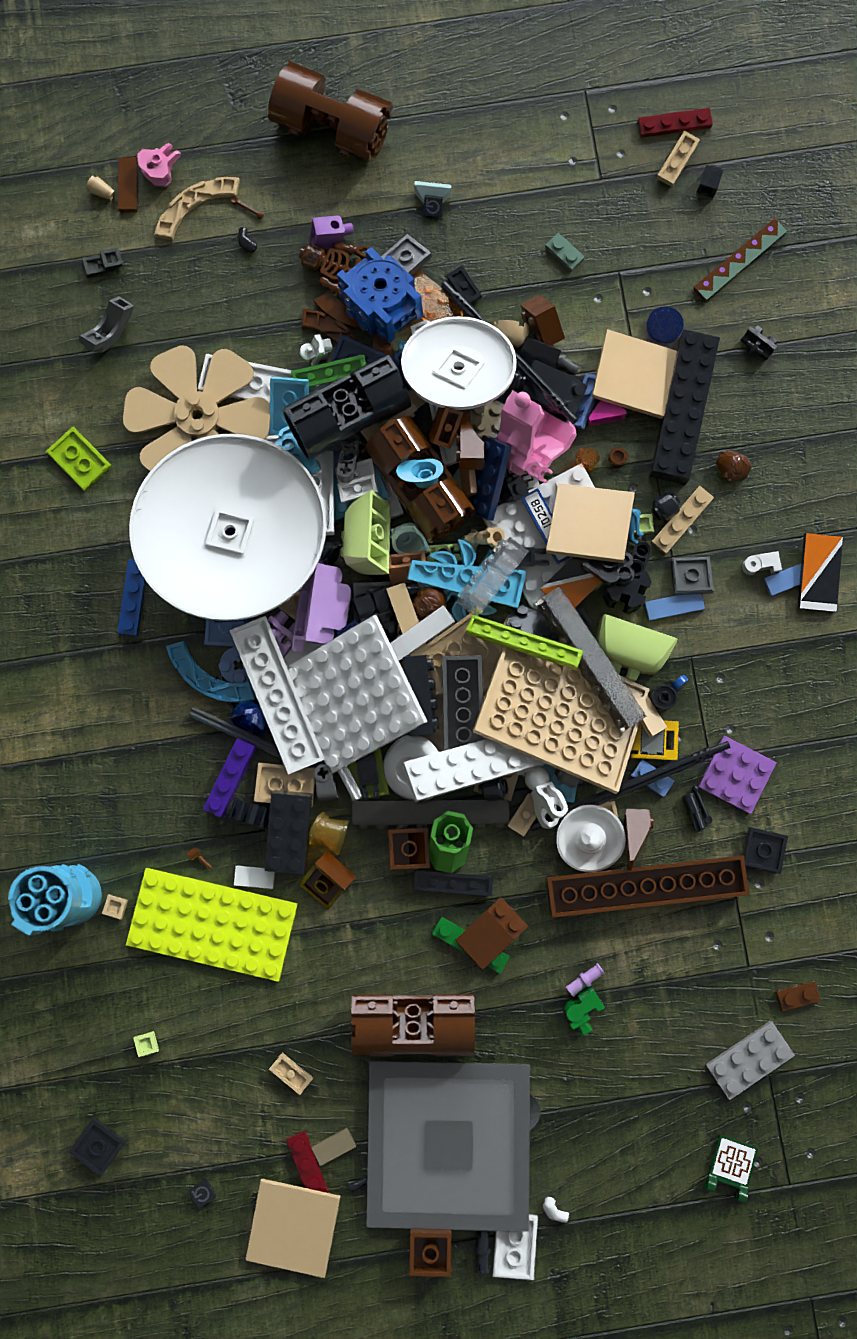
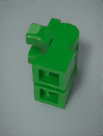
M592 986L578 993L577 996L579 998L568 1001L564 1007L573 1030L578 1028L582 1037L592 1031L591 1026L587 1022L590 1020L587 1013L594 1008L598 1012L605 1008Z

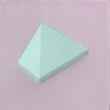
M415 181V194L423 204L425 195L443 197V202L451 197V185Z

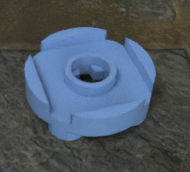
M236 646L225 651L219 663L222 676L230 683L250 681L243 663L242 670L234 669L235 662L242 661Z

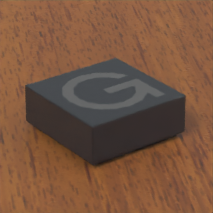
M425 195L423 215L441 217L443 197Z
M207 1178L189 1189V1193L198 1209L217 1197Z

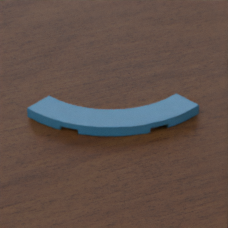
M186 641L166 646L174 667L179 671L183 679L198 692L210 698L226 702L257 700L250 681L230 683L206 673L191 656Z

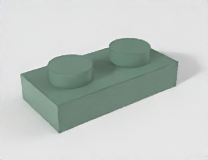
M559 232L545 245V248L570 272L585 258Z

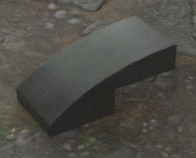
M118 247L101 250L100 255L82 258L87 278L98 276L123 266Z

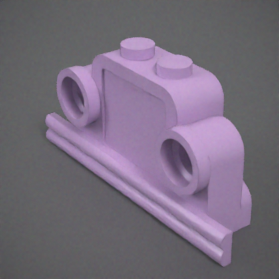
M318 563L313 574L300 589L291 651L303 652L304 641L326 644L333 640L334 629L343 630L346 627L349 603L351 601V589L347 584L341 583L342 572L339 568Z

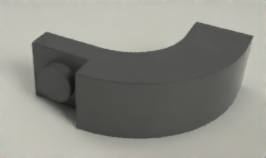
M120 296L109 300L105 314L99 324L91 331L81 334L78 342L83 344L88 350H98L103 353L116 342L125 329L134 305Z

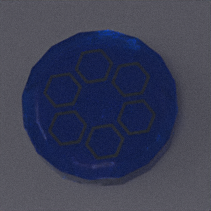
M668 306L654 309L648 317L647 332L656 342L671 343L676 341L681 335L684 328V320L676 309Z

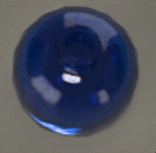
M257 700L239 703L229 716V718H232L231 722L236 727L245 731L247 729L254 731L253 735L263 736L268 727V723Z

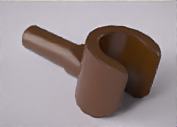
M192 848L187 852L191 861L198 858L208 870L212 867L203 858L198 848Z

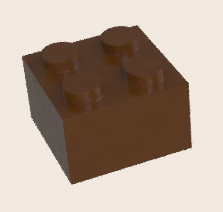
M410 1230V1276L451 1277V1230Z

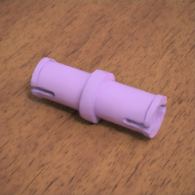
M597 963L584 974L583 972L580 973V977L567 985L566 988L574 997L585 987L592 986L591 983L605 974V972Z

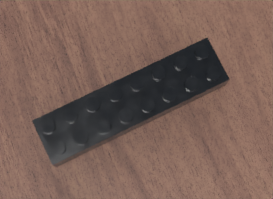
M683 329L679 338L665 414L661 421L649 477L684 485L689 481L720 337Z

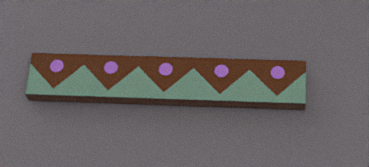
M774 218L695 285L693 290L705 302L708 301L783 237L787 230Z

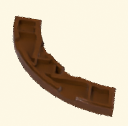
M329 290L314 300L318 308L327 316L340 321L349 328L362 330L358 322L347 315L346 304L338 300Z
M303 309L302 329L319 332L333 340L336 344H338L341 334L360 342L354 333L340 321L334 320L319 311Z

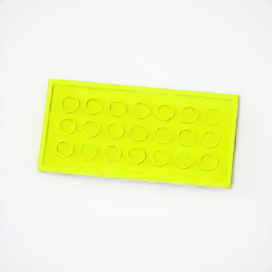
M146 868L126 945L279 982L298 903Z

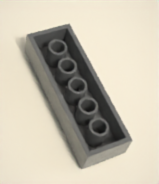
M482 655L442 656L444 751L484 740L483 736L473 733L483 703Z

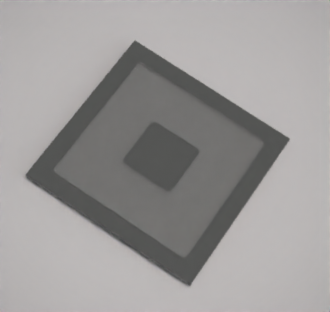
M369 1061L367 1227L529 1232L530 1064Z

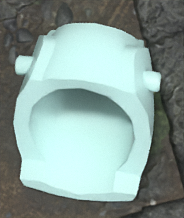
M404 523L390 530L392 548L398 554L429 551L425 537L414 523Z

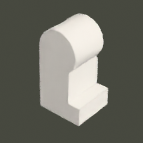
M779 552L750 556L743 562L742 569L748 575L769 569L771 574H776L782 570Z

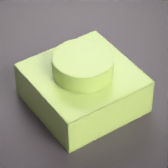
M154 1031L133 1037L138 1057L159 1051Z

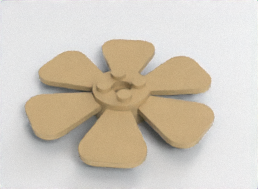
M178 346L157 355L152 360L150 366L155 378L179 399L177 403L142 387L131 389L125 398L123 424L130 432L135 434L173 423L177 424V427L142 449L140 461L149 471L172 451L191 442V440L194 441L203 437L218 435L220 428L233 434L249 435L264 440L268 437L270 430V404L262 397H253L218 408V403L250 384L254 378L252 366L228 349H221L213 354L203 392H197L195 353L187 346ZM198 414L203 415L201 419H194Z

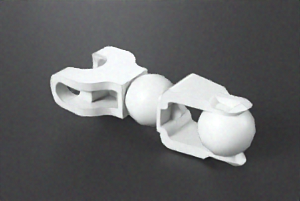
M543 765L517 772L516 774L525 776L526 785L529 789L533 790L531 796L534 802V811L540 825L547 829L553 828L558 823L559 818L563 817L568 811L562 793L554 787L552 782H549V774L542 768ZM556 805L560 806L561 812L557 811ZM546 813L550 815L552 822L546 821Z

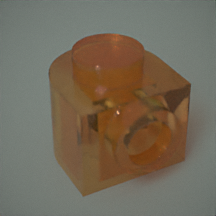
M585 446L584 449L580 447L575 456L578 458L575 465L582 463L586 471L592 472L600 459L598 451L591 447L587 448Z

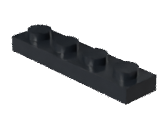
M415 870L414 890L492 896L493 876Z

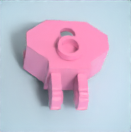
M166 143L160 150L158 148L155 150L142 149L137 154L138 165L141 168L142 174L154 186L167 187L171 183L170 171L173 169L172 165L179 159L181 153L176 150L166 157L173 147L169 143Z

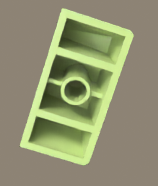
M373 490L355 500L346 510L344 531H341L343 547L340 550V555L344 558L346 565L360 574H389L391 504Z
M604 614L599 620L595 650L601 659L610 663V672L619 675L621 667L628 669L625 678L635 682L639 674L652 675L657 673L669 658L678 639Z

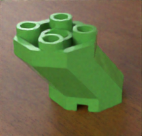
M447 811L434 820L429 843V860L438 871L452 873L466 863L473 828L464 814Z

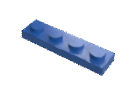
M128 559L117 633L120 635L138 636L146 580L133 559Z

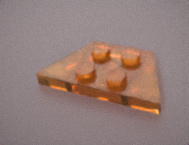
M418 269L412 275L415 280V290L422 298L423 316L421 318L423 320L427 319L432 322L447 317L466 316L451 301V297L444 289Z

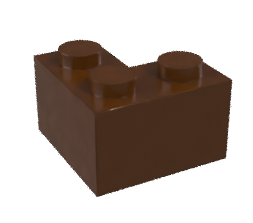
M539 294L520 304L522 319L534 328V339L551 346L565 339L556 308L552 303Z

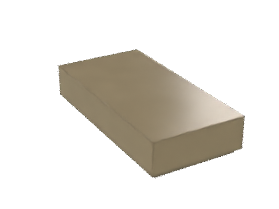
M347 1127L313 1145L311 1148L321 1166L355 1148L356 1144Z

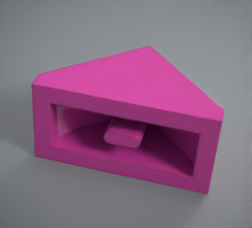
M600 400L589 416L587 426L624 420L626 410L618 405Z

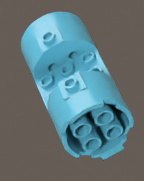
M64 864L61 866H40L25 870L14 880L9 891L8 900H10L11 914L15 919L12 925L30 936L41 934L43 930H51L53 932L63 930L67 926L82 924L92 918L97 912L101 903L102 892L97 878L80 864H77V866H67Z

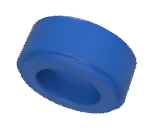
M682 675L671 684V687L677 692L689 679Z

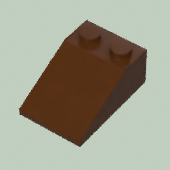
M500 897L455 941L477 966L483 970L528 925Z

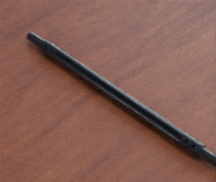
M447 282L441 285L444 291L451 297V301L467 317L487 322ZM515 351L516 368L547 399L558 413L561 412L572 424H575L578 418L567 408V404Z
M726 741L711 748L706 747L623 782L620 785L619 792L616 794L605 790L567 806V813L559 818L558 823L577 807L604 804L711 759L713 755L731 748L730 744ZM547 814V817H545L546 821L552 822V818ZM539 821L532 823L530 828L532 831L542 828Z

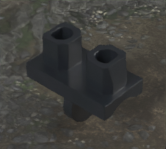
M750 326L740 341L751 349L748 353L750 356L756 352L767 360L776 349L778 341L773 336L768 338L763 336V329L760 326Z

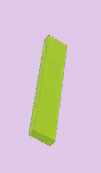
M472 615L466 629L467 635L574 670L578 669L583 655V650Z

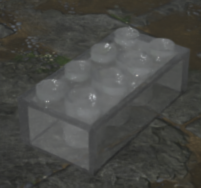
M511 537L506 540L502 539L492 549L494 554L484 559L480 565L483 568L475 572L469 579L470 585L463 587L458 593L459 599L457 603L472 615L476 616L484 611L529 552Z

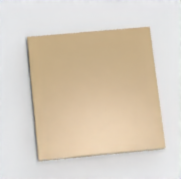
M607 329L591 398L662 419L665 414L677 351Z
M558 483L546 553L624 563L635 492Z
M261 1179L246 1261L325 1278L341 1196Z

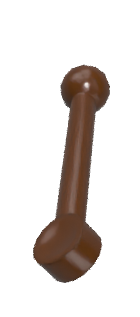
M236 196L231 197L232 204H238L257 215L258 219L263 218L264 214L262 212H257L240 202Z

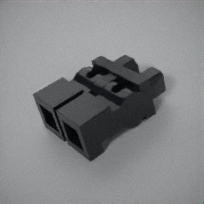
M384 586L369 591V593L351 597L359 624L372 616H377L387 638L398 635L396 625H399L386 590L388 587Z

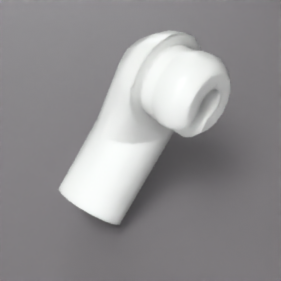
M545 1198L543 1209L547 1216L552 1220L567 1223L569 1213L557 1210L554 1198Z

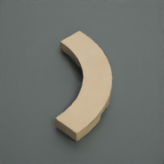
M219 177L215 180L201 181L185 189L170 202L169 207L161 215L154 233L155 238L173 240L181 221L198 205L216 198L237 197L240 183L239 178Z

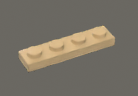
M699 486L682 505L679 513L670 519L652 540L651 544L666 555L714 497Z

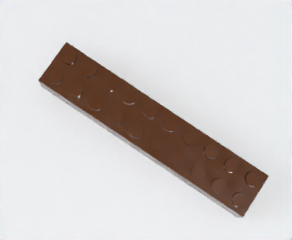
M744 855L633 867L632 870L624 868L545 877L550 917L552 918L749 895Z

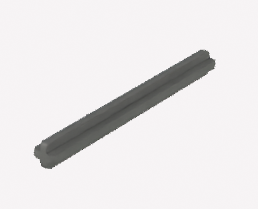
M195 707L191 709L190 717L282 759L277 745Z

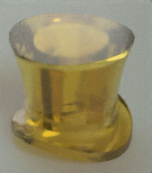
M322 812L311 827L309 834L310 846L315 848V844L321 845L339 855L348 831L349 820L329 819V816L325 815L326 812Z

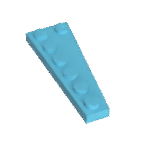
M412 560L407 580L518 608L527 571Z

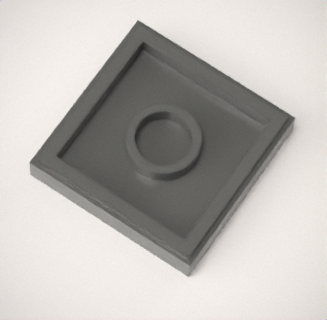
M710 556L671 559L675 595L713 594L714 587Z

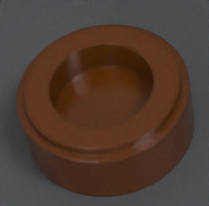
M621 447L613 448L608 456L609 463L614 467L623 466L628 459L626 450Z

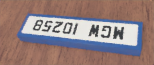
M537 488L523 496L521 500L547 546L553 515ZM551 554L556 564L571 558V556Z

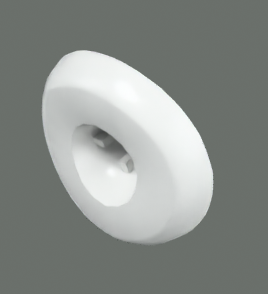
M419 735L403 736L391 745L385 755L383 773L386 782L397 795L404 799L415 801L402 764L410 760L439 753L428 739Z
M583 805L570 811L561 821L557 831V848L560 856L569 866L583 872H597L613 865L622 855L626 842L624 828L617 816L608 809L597 805Z

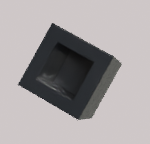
M706 164L696 193L714 198L724 169H720L716 165Z

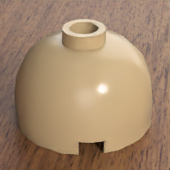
M498 320V324L493 321V326L509 339L513 348H520L524 345L529 334L528 324L524 323L523 327L519 326L518 321Z

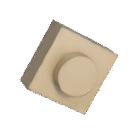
M109 894L102 914L122 919L128 900Z

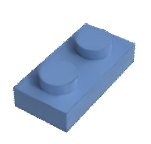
M641 759L631 776L635 778L656 768ZM665 777L646 786L664 797L674 783V780L670 777Z

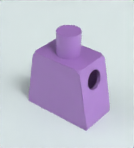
M340 216L312 218L309 236L312 244L328 249L332 248L336 242L343 243L344 236L353 234L354 230L352 223L343 224Z

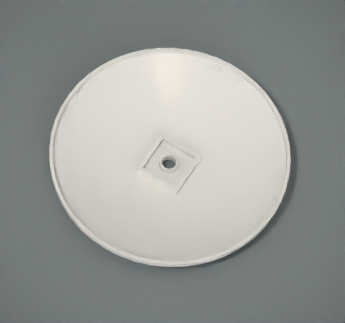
M243 434L207 436L191 441L172 451L144 479L131 510L129 524L131 549L135 562L147 583L162 599L187 614L209 620L232 621L252 618L285 603L304 586L313 574L323 552L326 538L324 503L320 490L309 471L297 458L282 447L270 441ZM228 528L236 530L232 536L226 535L225 531Z

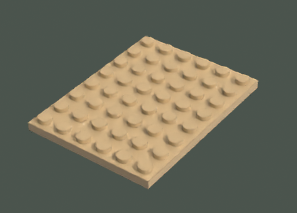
M503 646L473 733L616 794L619 792L640 722L629 704L646 694L648 695L649 688L581 659L578 669L574 670Z

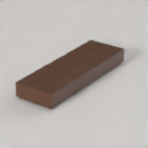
M137 157L119 158V212H138Z

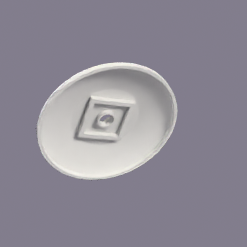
M447 317L424 325L409 338L403 349L401 359L404 379L417 396L441 408L447 406L456 410L473 409L496 400L509 388L516 372V354L509 339L495 326L470 317ZM459 366L463 368L462 370L454 369L455 367Z

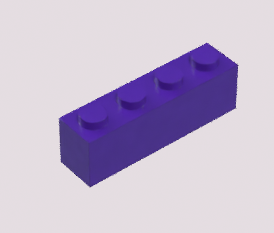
M238 738L236 739L203 810L221 818L225 817L257 750L255 746Z

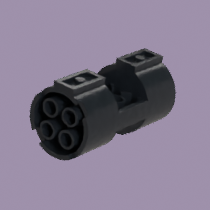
M389 355L382 356L352 371L350 375L282 408L288 427L308 460L344 443L346 438L373 424L378 425L411 408L409 393L407 389H404L401 381L402 377Z

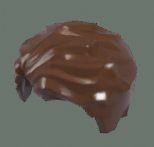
M732 450L724 451L716 461V465L721 472L720 476L729 482L746 479L751 470L749 459L745 455Z
M423 587L418 591L412 605L415 613L425 619L440 607L445 606L446 608L447 597L441 589Z

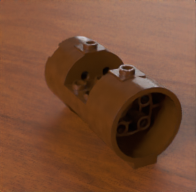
M289 61L288 65L281 70L274 83L268 105L269 120L286 127L289 130L288 133L297 137L299 134L305 137L312 129L315 121L322 127L331 126L336 132L335 146L339 150V154L349 157V155L357 156L373 162V155L379 154L388 132L387 118L390 119L393 109L391 101L357 88L347 103L343 104L324 96L326 79L323 74Z
M412 416L395 418L381 427L365 446L366 452L428 543H432L434 538L441 540L464 525L467 516L471 518L475 514V508ZM435 459L443 465V472L438 477V482L429 488H419L413 482H406L400 479L396 473L398 465L408 460Z
M353 994L352 1057H393V1054L474 1056L475 1009L473 994Z

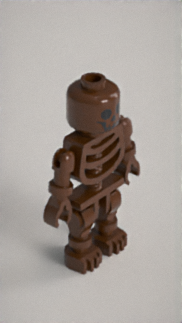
M336 242L333 248H330L328 253L325 254L324 248L310 243L306 248L302 247L299 258L303 267L313 271L320 270L319 284L322 287L331 290V293L340 296L336 275L341 270L347 273L352 269L349 267V256L347 253L350 256L353 254L359 256L355 264L356 266L362 259L366 258L362 251L368 250L369 247H354V244L349 246L344 245L342 242ZM341 258L345 260L346 265L341 264Z

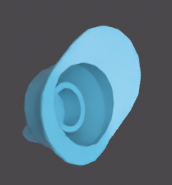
M435 459L408 460L398 465L396 473L400 479L406 482H413L419 488H429L438 482V477L443 472V465Z

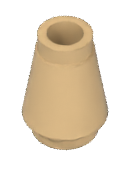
M91 176L87 182L86 189L89 190V193L110 201L114 197L115 190L98 176Z

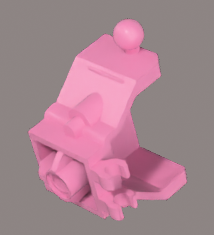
M512 390L502 408L500 432L496 439L512 446L507 464L508 470L519 476L527 471L532 477L547 483L548 481L544 479V474L547 472L553 473L548 467L553 460L570 448L577 435L576 428L570 421L564 422L544 411L540 405L530 400V396L526 392L516 393Z

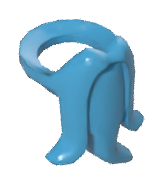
M632 508L628 539L636 545L639 541L634 538V531L639 536L644 535V533L639 530L641 511Z

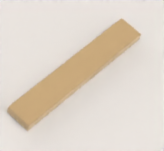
M405 582L386 589L402 634L419 623ZM426 643L413 651L410 656L429 655V658H431ZM434 666V670L431 671V678H435L436 690H432L433 696L443 692Z

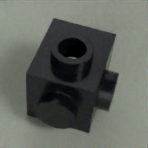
M513 475L505 477L499 496L502 503L516 502L528 494L525 481L521 476L513 477Z

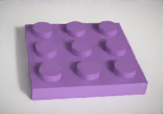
M723 736L719 744L728 741L731 748L713 755L698 787L751 814L777 762L727 736Z

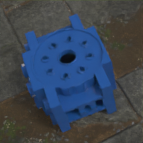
M370 247L365 251L366 258L347 273L343 270L337 273V285L340 289L339 295L346 304L347 315L351 319H355L363 331H367L370 335L377 332L381 339L385 338L390 343L395 339L394 333L413 318L419 320L423 316L422 298L415 290L414 278L390 255L383 259Z

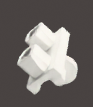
M314 335L311 344L306 343L301 346V357L305 360H312V366L318 365L320 360H327L328 352H331L333 349L331 340H321L320 335Z

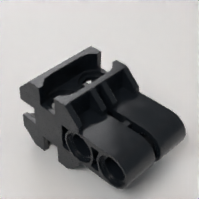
M643 541L638 542L630 553L633 557L632 569L636 572V574L634 573L633 581L629 584H620L618 582L616 585L608 586L603 595L606 605L614 609L616 602H624L623 612L627 614L639 610L646 599V596H644L647 588H650L652 582L648 572L644 571L651 554V546Z

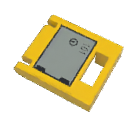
M664 721L667 728L652 737H649L639 722L631 751H638V754H630V758L676 761L678 759L679 721ZM667 732H674L673 750H666Z

